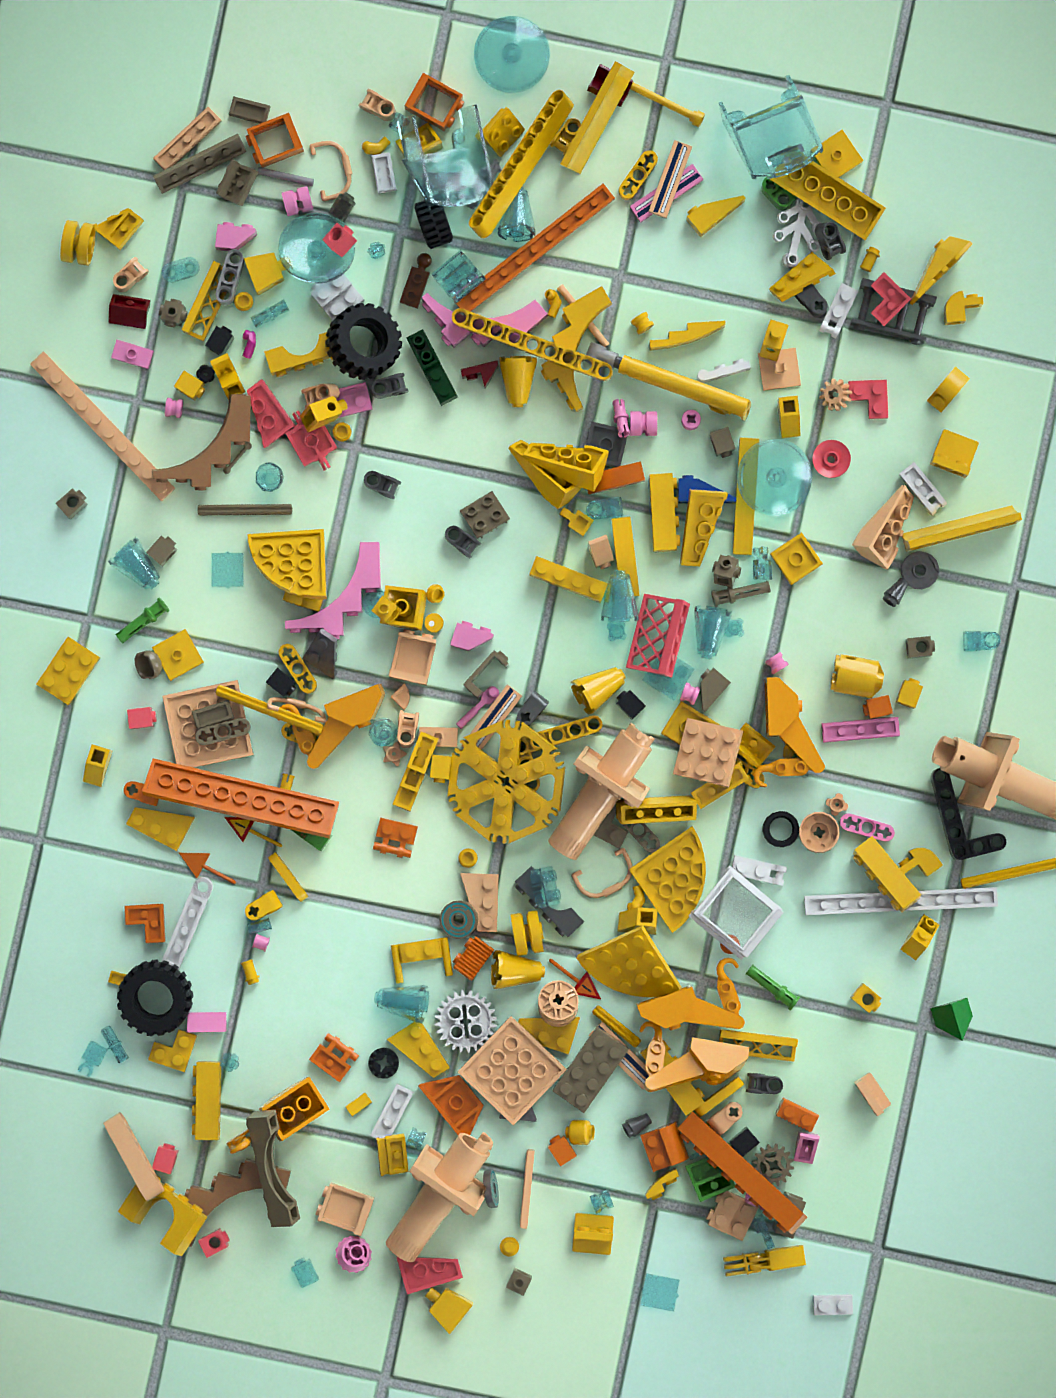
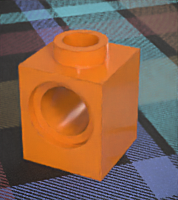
M889 695L867 699L865 704L862 705L864 715H868V719L893 714Z
M557 1135L549 1140L551 1144L548 1145V1148L560 1167L577 1156L564 1135L562 1137Z

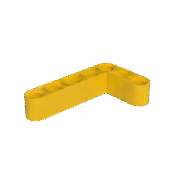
M593 715L537 733L555 746L599 732L602 728V720L598 716ZM591 719H596L599 722V727L596 730H592L588 726V722ZM578 725L581 728L580 734L572 735L570 727ZM555 730L560 731L563 735L559 741H555L551 737L552 732ZM527 736L521 738V742L525 743L526 749L520 752L518 766L523 760H533L531 753L542 750L541 747L535 746L533 741ZM539 778L536 779L537 786L533 789L534 791H537L540 787Z

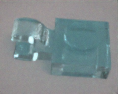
M768 547L753 548V556L757 559L753 560V578L755 580H772V561L768 560Z

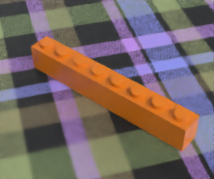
M693 1111L677 1128L681 1132L679 1136L685 1142L689 1143L691 1141L695 1145L693 1149L701 1156L705 1154L709 1158L707 1162L716 1169L718 1166L722 1170L721 1175L726 1180L730 1181L732 1179L736 1183L734 1187L742 1194L746 1192L751 1196L748 1200L756 1207L760 1205L765 1210L762 1213L770 1220L774 1218L779 1223L776 1226L784 1233L788 1231L793 1234L808 1218Z

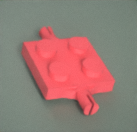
M294 412L292 415L297 425L285 434L305 467L319 461L324 471L327 468L329 469L331 466L325 457L330 452L336 450L337 446L324 425L307 433L300 416L298 419Z

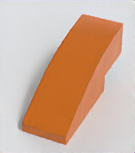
M641 461L604 470L598 486L594 491L588 490V495L645 482Z

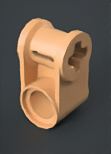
M367 89L366 97L358 106L384 121L393 120L396 115L393 103L377 92ZM385 107L392 109L389 114H383L382 110Z
M134 257L114 275L113 284L119 292H127L137 282L141 281L149 273V270L144 269L138 262V258ZM121 278L127 279V283L124 286L117 285V282Z
M319 384L301 390L307 404L305 408L312 403L331 396L337 399L340 394L339 388L335 384Z
M400 710L397 740L402 748H410L415 742L419 712L413 714ZM404 734L411 736V740L407 743L401 741V737Z
M730 1102L706 1122L721 1136L742 1117V1107L738 1102ZM730 1108H738V1115H730Z

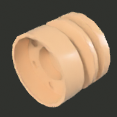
M814 812L803 819L799 828V837L803 846L809 851L825 853L837 844L839 826L830 814ZM816 828L825 831L822 834V838H818V835L814 836V832L817 831Z
M561 980L546 984L538 996V1009L542 1020L548 1025L562 1027L570 1024L575 1019L579 1004L575 988ZM556 998H559V1000L561 1001V1005H558L557 1002H555Z

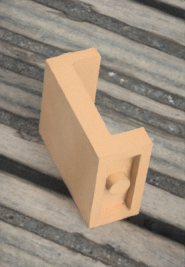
M404 629L403 632L398 633L389 677L427 686L437 640L433 639V635L422 633V636L414 635L415 631Z
M331 1182L329 1186L324 1188L322 1197L325 1200L323 1205L319 1204L315 1214L319 1216L317 1221L332 1224L361 1236L374 1197Z

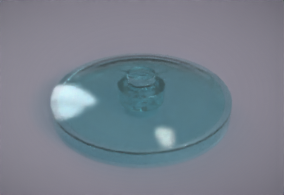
M506 16L492 21L481 31L474 47V60L479 75L488 85L502 92L516 93L530 89L542 79L549 65L550 49L545 34L535 23L518 16Z
M322 213L306 214L291 221L285 227L279 239V257L284 268L293 277L307 283H327L342 276L350 268L354 260L355 244L341 257L331 250L322 239L336 223L343 227L345 224L336 217Z
M782 439L761 441L752 446L740 462L737 474L738 488L744 501L755 511L770 516L788 514L804 502L810 491L812 470L809 460L798 446Z

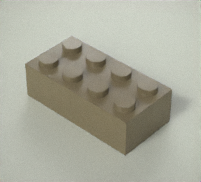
M597 1026L552 1091L585 1113L629 1048Z

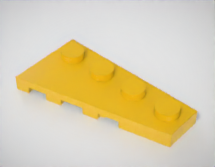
M689 489L680 558L681 565L700 567L709 545L708 542L711 534L715 530L716 521L722 512L723 503L727 499V492Z

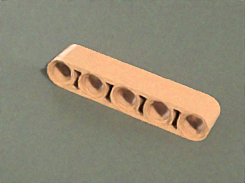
M119 1112L103 1122L145 1200L149 1201L162 1193L164 1188L122 1113Z

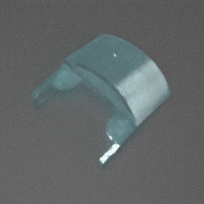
M786 75L788 90L781 94L782 102L747 116L743 111L739 110L728 113L723 102L718 103L722 122L752 179L763 176L771 179L793 173L811 163L813 157L819 152H823L822 143L803 96L798 92L790 75Z
M477 104L459 109L462 128L456 129L452 133L453 149L423 155L415 116L397 120L405 159L401 160L423 198L430 204L441 207L468 205L482 199L493 184Z

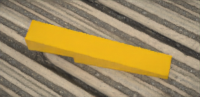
M740 437L733 537V554L752 555L759 438Z

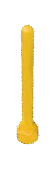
M634 82L631 86V90L689 118L692 125L700 127L705 113L699 110L692 112Z

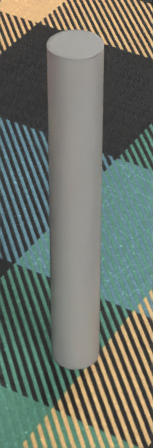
M258 167L257 170L259 172L258 175L312 187L314 184V179L262 167Z

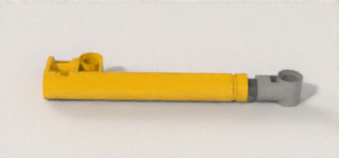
M590 343L586 355L608 363L612 370L616 368L620 374L628 375L634 379L704 403L714 412L723 415L734 414L740 416L743 421H746L751 408V401L749 399L638 359H632V357L626 355L623 358L619 357L618 353L608 351L606 347L600 344Z

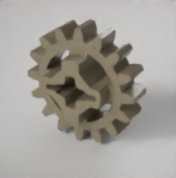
M767 1144L766 1150L760 1147L761 1153H755L757 1160H752V1163L756 1164L754 1168L771 1184L775 1182L779 1186L780 1180L787 1182L786 1175L791 1177L792 1175L789 1170L794 1169L790 1165V1163L794 1162V1159L788 1158L791 1153L789 1151L784 1153V1146L778 1149V1144H775L773 1148ZM776 1152L774 1156H765L767 1153ZM782 1157L785 1158L786 1168L781 1164ZM775 1160H777L776 1164L780 1169L774 1167L770 1169V1165L767 1161L774 1162ZM761 1162L765 1164L766 1169L764 1173L761 1171ZM779 1172L781 1174L778 1177H771L774 1173Z

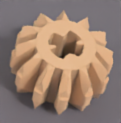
M833 378L831 379V384L829 382L824 383L826 389H820L821 392H824V395H820L819 398L825 399L822 405L828 406V410L832 411L835 408L836 411H840L841 406L843 408L847 407L845 401H852L851 398H848V395L852 394L851 390H847L849 384H844L842 379L836 381ZM833 393H838V397H834Z

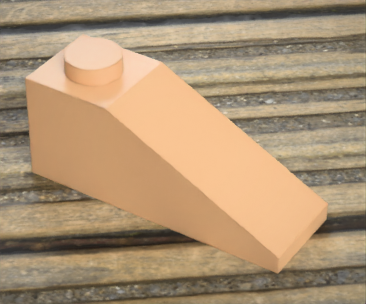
M607 535L588 541V549L595 567H600L602 570L612 566L611 562H614Z

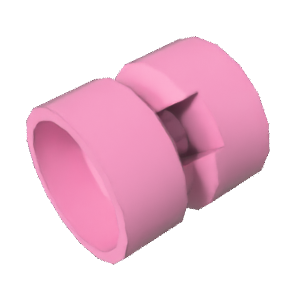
M307 186L297 188L296 192L292 190L281 192L288 217L298 214L300 210L303 213L313 210Z
M630 411V436H641L642 433H645L646 436H657V411H646L645 414H642L641 411Z

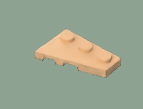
M460 873L468 901L478 913L477 931L497 932L499 874Z

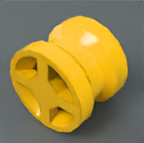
M647 312L641 313L630 321L637 328L636 332L638 335L654 326L653 321L648 319Z

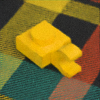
M563 507L559 515L570 521L568 527L581 536L585 535L594 521L579 510L573 514Z

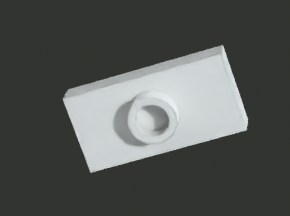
M390 152L371 155L378 194L397 191Z

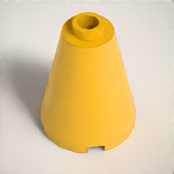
M500 356L499 363L508 403H511L512 407H523V404L528 402L537 357L510 356V358H505V356Z
M614 667L571 681L574 684L571 686V689L579 705L582 703L585 705L586 708L583 710L587 714H592L624 685L626 677L621 669Z
M500 950L494 951L492 959L496 960L494 965H491V984L494 985L493 989L538 982L541 980V977L544 978L545 967L542 966L541 962Z

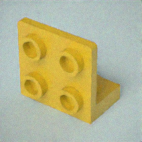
M944 429L930 465L966 478L971 470L970 465L979 442Z

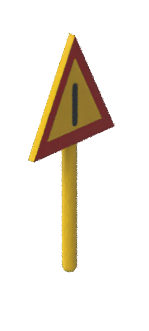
M224 817L242 842H244L250 832L278 847H282L281 843L251 829L254 821L239 817Z

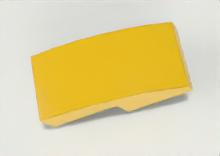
M676 1167L663 1174L649 1187L645 1193L647 1199L655 1200L663 1196L662 1192L665 1190L662 1184L666 1183V1185L677 1181L676 1178L679 1177Z

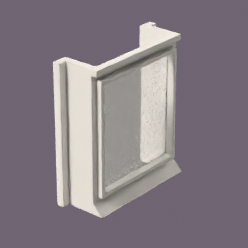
M729 865L725 870L724 876L698 908L692 910L688 916L742 960L744 957L748 958L784 912H782V908Z

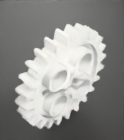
M462 990L461 996L454 992L453 999L449 995L447 996L448 1003L441 1002L444 1008H437L441 1014L435 1015V1018L440 1019V1022L434 1024L435 1026H440L436 1033L443 1034L440 1040L447 1039L445 1046H448L450 1043L453 1044L452 1050L458 1046L460 1052L463 1051V1048H466L467 1052L470 1053L471 1047L477 1051V1045L480 1044L482 1046L484 1044L483 1041L489 1039L488 1034H494L490 1029L497 1027V1025L492 1023L497 1017L491 1016L495 1009L489 1010L488 1007L492 1003L485 1004L486 997L480 1000L479 993L472 996V990L469 991L468 995H465L464 990ZM463 1004L466 1005L467 1019H471V1022L468 1023V1039L465 1037L464 1023H460V1020L464 1018ZM473 1005L478 1006L480 1009V1013L477 1016H472L469 1013V1008ZM451 1008H459L461 1015L458 1018L451 1017ZM479 1025L482 1028L481 1034H472L471 1027ZM460 1027L463 1031L460 1037L453 1036L452 1028Z

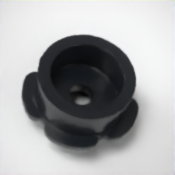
M208 365L200 366L196 372L197 378L204 384L212 382L215 378L213 367Z

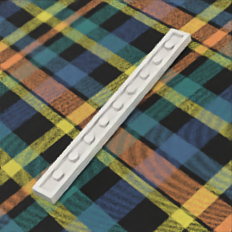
M997 887L919 891L921 894L920 899L905 911L998 907ZM881 892L804 896L805 915L900 911L895 910L890 904L891 899L887 895L884 896Z

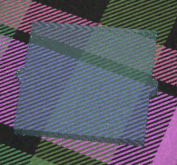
M226 551V553H212V587H226L227 589L230 587H244V553H229V551Z
M646 1273L644 1287H642L641 1306L674 1311L676 1298L679 1297L677 1292L680 1279Z

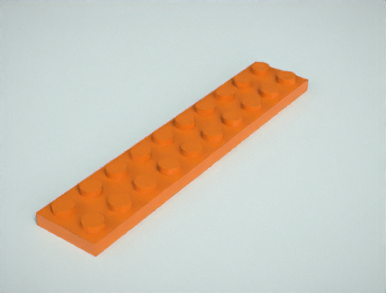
M154 758L152 759L142 790V795L329 839L339 808L338 801Z

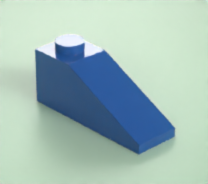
M683 475L682 478L678 479V503H688L689 489L722 491L698 478H694L693 475ZM728 494L724 503H736V497Z

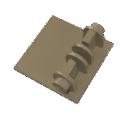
M493 491L460 510L477 539L483 538L485 534L493 532V529H498V526L510 520V517Z

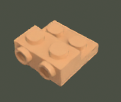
M730 1191L723 1192L716 1196L714 1202L717 1204L714 1210L710 1209L706 1217L709 1220L707 1224L743 1241L759 1206L754 1207L746 1203L745 1198Z

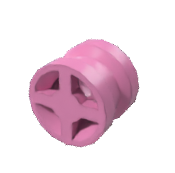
M167 398L165 417L173 415L176 418H181L183 399L176 401L172 400V398Z
M687 410L681 419L682 426L687 430H695L701 421L700 414L695 410Z
M781 652L765 661L766 665L770 666L772 674L789 665L787 661L783 660Z
M686 682L680 700L689 701L691 705H694L701 688L692 687L690 683Z

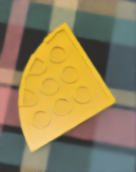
M324 529L247 534L254 563L263 576L273 585L298 597L327 599Z
M693 826L629 869L672 933L688 920V915L696 908L705 884L706 862L703 847Z
M643 925L582 952L576 958L581 966L597 981L624 994L638 997H659L676 992L682 988Z

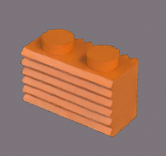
M477 936L474 939L470 937L464 945L467 948L463 954L458 953L452 961L455 963L453 968L471 981L494 951L492 947Z
M782 1098L776 1110L777 1117L783 1118L808 1132H812L819 1118L818 1114L785 1098Z

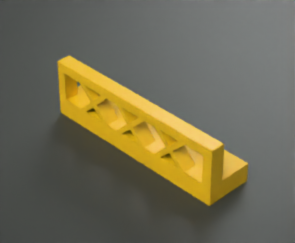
M214 260L181 329L183 333L203 342L221 307L218 300L211 301L209 296L211 290L217 289L219 282L217 277L223 268L220 263ZM230 273L227 282L233 281L235 275ZM222 292L220 299L224 300L227 292ZM211 305L212 315L203 318L202 309ZM203 322L205 330L202 336L192 332L195 325Z
M720 1029L719 1042L723 1043V1038L732 1039L736 1045H740L744 1041H751L755 1048L749 1052V1056L795 1061L796 1047L798 1045L797 1038ZM764 1043H769L774 1050L769 1054H763L759 1047ZM783 1045L792 1046L791 1057L782 1056L778 1049Z

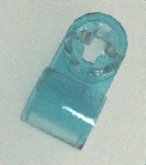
M610 497L593 500L588 504L586 514L593 520L623 517L622 498ZM593 506L600 509L597 514H594V511H590Z
M963 632L964 651L994 650L1001 642V638L996 632ZM990 636L996 640L993 646H990V642L986 641Z

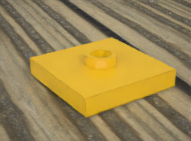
M843 129L810 151L820 166L837 177H841L864 161Z
M802 532L770 553V556L790 585H793L823 565Z
M186 629L152 647L153 651L159 656L162 667L170 681L204 663Z

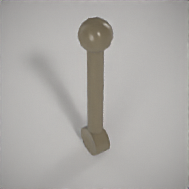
M246 442L244 448L228 467L223 469L225 474H229L231 468L245 451L252 448L250 442Z

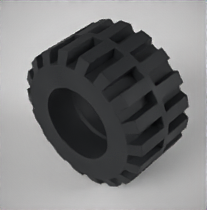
M435 196L415 203L414 209L427 246L433 249L452 242L453 235L440 199Z

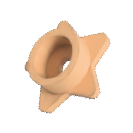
M398 741L391 747L383 746L386 753L383 762L392 761L396 766H399L400 758L407 755L406 752L400 750Z

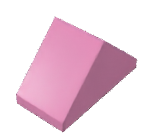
M798 1131L794 1161L813 1164L820 1138L818 1134Z

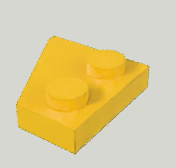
M127 208L120 211L117 215L108 217L106 221L94 225L96 232L121 250L144 220Z

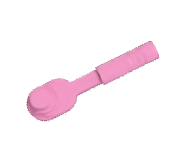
M494 686L487 688L481 696V701L475 707H472L456 725L462 729L485 704H491L499 696V690Z

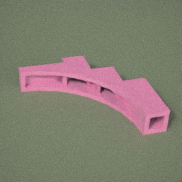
M428 293L421 297L424 302L421 304L428 313L432 312L436 316L434 320L440 327L445 326L441 330L443 335L441 339L447 346L451 345L455 348L470 334H472L471 339L476 345L481 344L485 347L492 341V339L456 326L452 321L453 311L439 304ZM533 300L524 308L511 314L489 319L530 333L548 317V313L536 300ZM461 314L456 316L458 323H462L466 319V316ZM476 320L473 326L479 330L483 328L484 322ZM496 326L492 329L491 333L493 336H497L502 333V329ZM513 333L509 337V341L512 343H517L520 339L517 333Z
M360 542L359 558L355 572L341 595L328 607L316 614L301 619L285 621V629L290 630V633H301L303 629H309V633H318L322 628L338 640L340 636H344L343 613H347V616H358V613H363L362 590H365V593H377V589H381L380 543Z

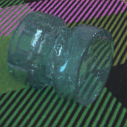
M608 1189L603 1190L601 1194L589 1196L596 1214L602 1212L605 1208L610 1209L614 1207Z

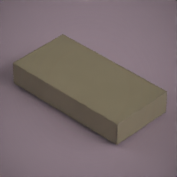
M233 96L229 116L261 124L267 121L271 107L270 105Z
M229 700L192 711L197 730L234 719Z

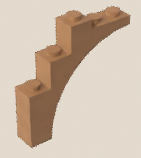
M230 394L224 423L217 436L207 448L194 458L180 465L163 469H152V478L156 479V482H168V479H176V482L186 483L187 479H190V486L200 491L206 490V487H211V464H214L215 468H226V464H230L231 441L234 442V445H245V442H250L251 396L249 394Z
M246 1159L244 1163L241 1162L238 1174H241V1177L219 1172L217 1176H213L211 1187H214V1190L192 1185L185 1192V1196L189 1199L188 1203L192 1206L196 1204L203 1209L202 1213L208 1216L214 1208L226 1199L241 1192L262 1189L255 1161ZM275 1166L279 1179L285 1189H287L291 1170ZM196 1236L194 1237V1239L188 1247L193 1246Z

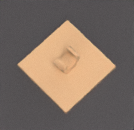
M796 348L782 349L777 362L760 357V353H758L763 391L801 386Z

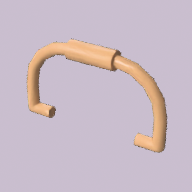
M321 141L310 144L311 155H316V147L328 145L337 148L342 155V164L345 176H347L346 185L341 192L326 196L325 190H321L320 194L324 202L343 196L349 190L352 182L351 175L353 173L349 156L346 155L345 150L338 143L333 141Z
M272 697L267 701V707L270 710H279V707L272 705V702H283L297 708L310 709L321 716H315V721L326 722L324 712L313 705L307 704L305 701L289 697Z
M625 848L614 852L616 856L623 854L627 862L628 873L625 879L602 890L600 893H590L582 887L577 876L583 874L579 870L573 873L571 877L582 894L589 898L607 897L621 890L629 882L632 876L629 869L633 866Z

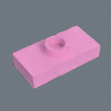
M116 340L111 358L149 369L154 351Z

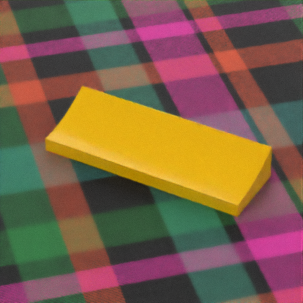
M616 61L614 62L562 159L561 165L581 174L633 77L634 71Z
M790 146L787 147L779 164L769 178L864 240L867 239L886 209L883 205Z
M1011 505L903 533L902 539L905 550L908 552L1017 524L1022 520L1021 513L1017 512Z

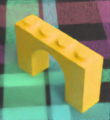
M161 1183L164 1188L162 1193L146 1201L135 1184L118 1212L129 1221L141 1224L150 1208L156 1202L164 1199L169 1201L174 1211V1219L160 1244L173 1254L183 1256L207 1219V1216L202 1213L203 1209L196 1204L192 1206L188 1203L189 1199L186 1196L176 1194L174 1192L175 1188L167 1183Z

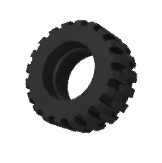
M358 303L355 306L352 305L346 308L330 323V328L326 333V336L329 338L325 341V344L330 349L327 351L328 356L334 360L332 364L335 367L338 365L341 368L339 370L341 373L345 374L347 372L349 373L348 376L353 379L358 376L359 380H365L381 375L399 358V349L402 348V341H399L402 334L396 328L399 326L397 321L393 322L391 319L392 315L389 312L387 314L383 312L384 308L380 306L374 308L375 305L371 303L366 305ZM362 326L373 333L378 344V351L374 357L363 356L353 348L350 341V330L352 327Z
M158 959L151 960V962L144 961L131 969L120 983V990L117 993V999L119 1000L117 1007L118 1010L122 1011L120 1016L123 1020L126 1019L129 1022L127 1025L130 1028L135 1027L137 1033L142 1034L145 1032L147 1036H153L154 1034L162 1036L167 1032L171 1033L188 1016L193 1005L192 998L194 995L190 989L192 984L186 980L185 977L187 975L185 972L181 973L178 970L179 967L177 965L171 966L169 961L163 960L159 962ZM157 981L164 984L170 990L173 1003L166 1013L160 1015L152 1014L141 1006L138 1000V991L144 983Z

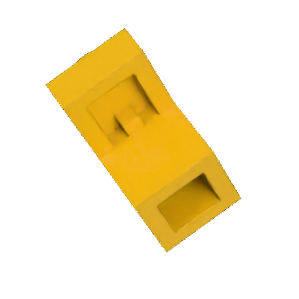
M963 291L954 293L944 306V324H964L966 321L965 308L982 307L984 304L983 296L978 297V294H969L964 298Z
M228 353L210 361L228 400L230 394L245 393Z
M955 366L927 399V402L942 413L970 378Z
M914 848L907 851L912 858L906 857L898 863L900 870L904 874L918 865L925 877H928L943 866L938 857L926 848Z

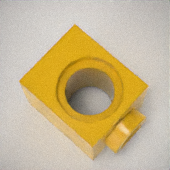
M186 371L182 372L174 385L176 390L194 401L197 397L201 398L205 392V384Z
M382 595L371 611L386 623L392 625L402 609Z
M909 678L908 681L904 680L896 703L912 709L916 708L923 686L919 685V681Z
M432 754L430 778H434L433 782L445 783V780H449L452 757Z
M861 983L850 997L868 1013L871 1011L875 1012L881 1005L879 1001L882 999L864 983ZM865 994L872 996V1002L868 1005H865L862 1001Z

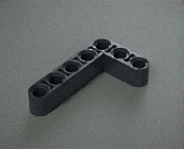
M940 768L933 770L930 776L951 857L956 860H964L1002 850L1007 842L1005 836L1000 833L970 840L966 839L950 774L942 771ZM938 771L943 772L945 775L943 782H938L935 778ZM943 790H947L950 794L947 801L942 800L940 797V793ZM949 808L955 814L951 820L945 816V811ZM953 827L959 830L957 838H953L950 835V830ZM996 836L1001 839L999 847H994L992 844V840ZM976 841L981 842L983 845L980 852H976L973 848ZM957 846H961L964 849V854L961 857L955 854Z

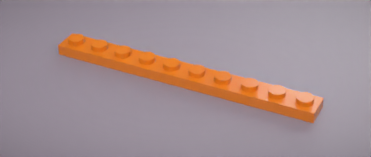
M604 183L455 298L453 300L458 308L470 312L615 200V197Z

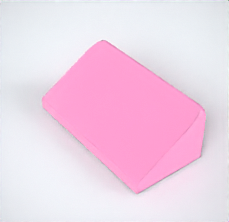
M192 1012L187 1016V1032L227 1031L226 1012Z

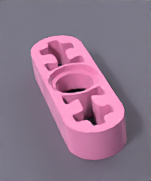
M850 813L844 814L840 818L839 823L842 829L859 835L873 836L876 831V824L879 825L878 829L885 830V827H887L891 835L883 838V834L877 832V836H873L875 839L887 842L892 840L895 834L892 826ZM851 817V821L857 823V819H860L858 831L854 830L856 828L854 825H850L847 828L843 820ZM864 822L872 824V831L870 833L862 831V824Z

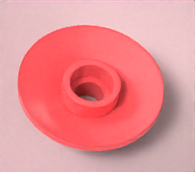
M826 440L815 448L812 461L814 468L819 474L827 478H836L843 475L849 468L851 455L848 448L842 442ZM829 456H832L834 458L833 463L828 462L827 459Z

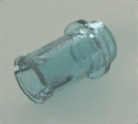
M269 917L253 923L250 921L247 924L249 934H254V936L256 935L255 933L272 929Z

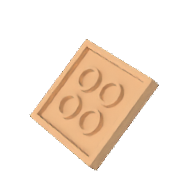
M687 718L673 774L729 787L743 731Z

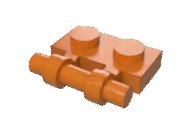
M380 817L376 836L382 837L383 842H374L373 849L380 851L382 854L387 852L395 854L399 858H403V856L411 858L412 850L405 849L406 843L414 845L418 826ZM389 839L399 841V847L388 845Z
M328 1033L324 1039L330 1043L329 1046L326 1048L320 1044L309 1060L338 1082H341L352 1067L346 1063V1060L350 1058L355 1062L359 1055L354 1052L352 1047L349 1046L348 1048L340 1042V1038ZM334 1047L344 1053L341 1058L331 1052Z

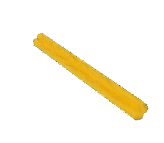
M218 685L215 693L219 697L320 735L323 730V724L282 708H279L278 711L270 710L266 702L228 687Z
M1056 858L962 878L961 886L963 889L1055 869Z

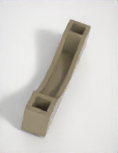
M276 1110L254 1111L246 1118V1125L249 1129L251 1146L255 1154V1164L259 1171V1181L262 1184L263 1198L268 1210V1219L270 1220L271 1227H290L300 1219L297 1201L283 1186L274 1165L273 1146L279 1130Z

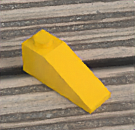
M742 195L702 204L698 208L694 206L687 212L686 220L696 233L702 237L742 205L746 198Z

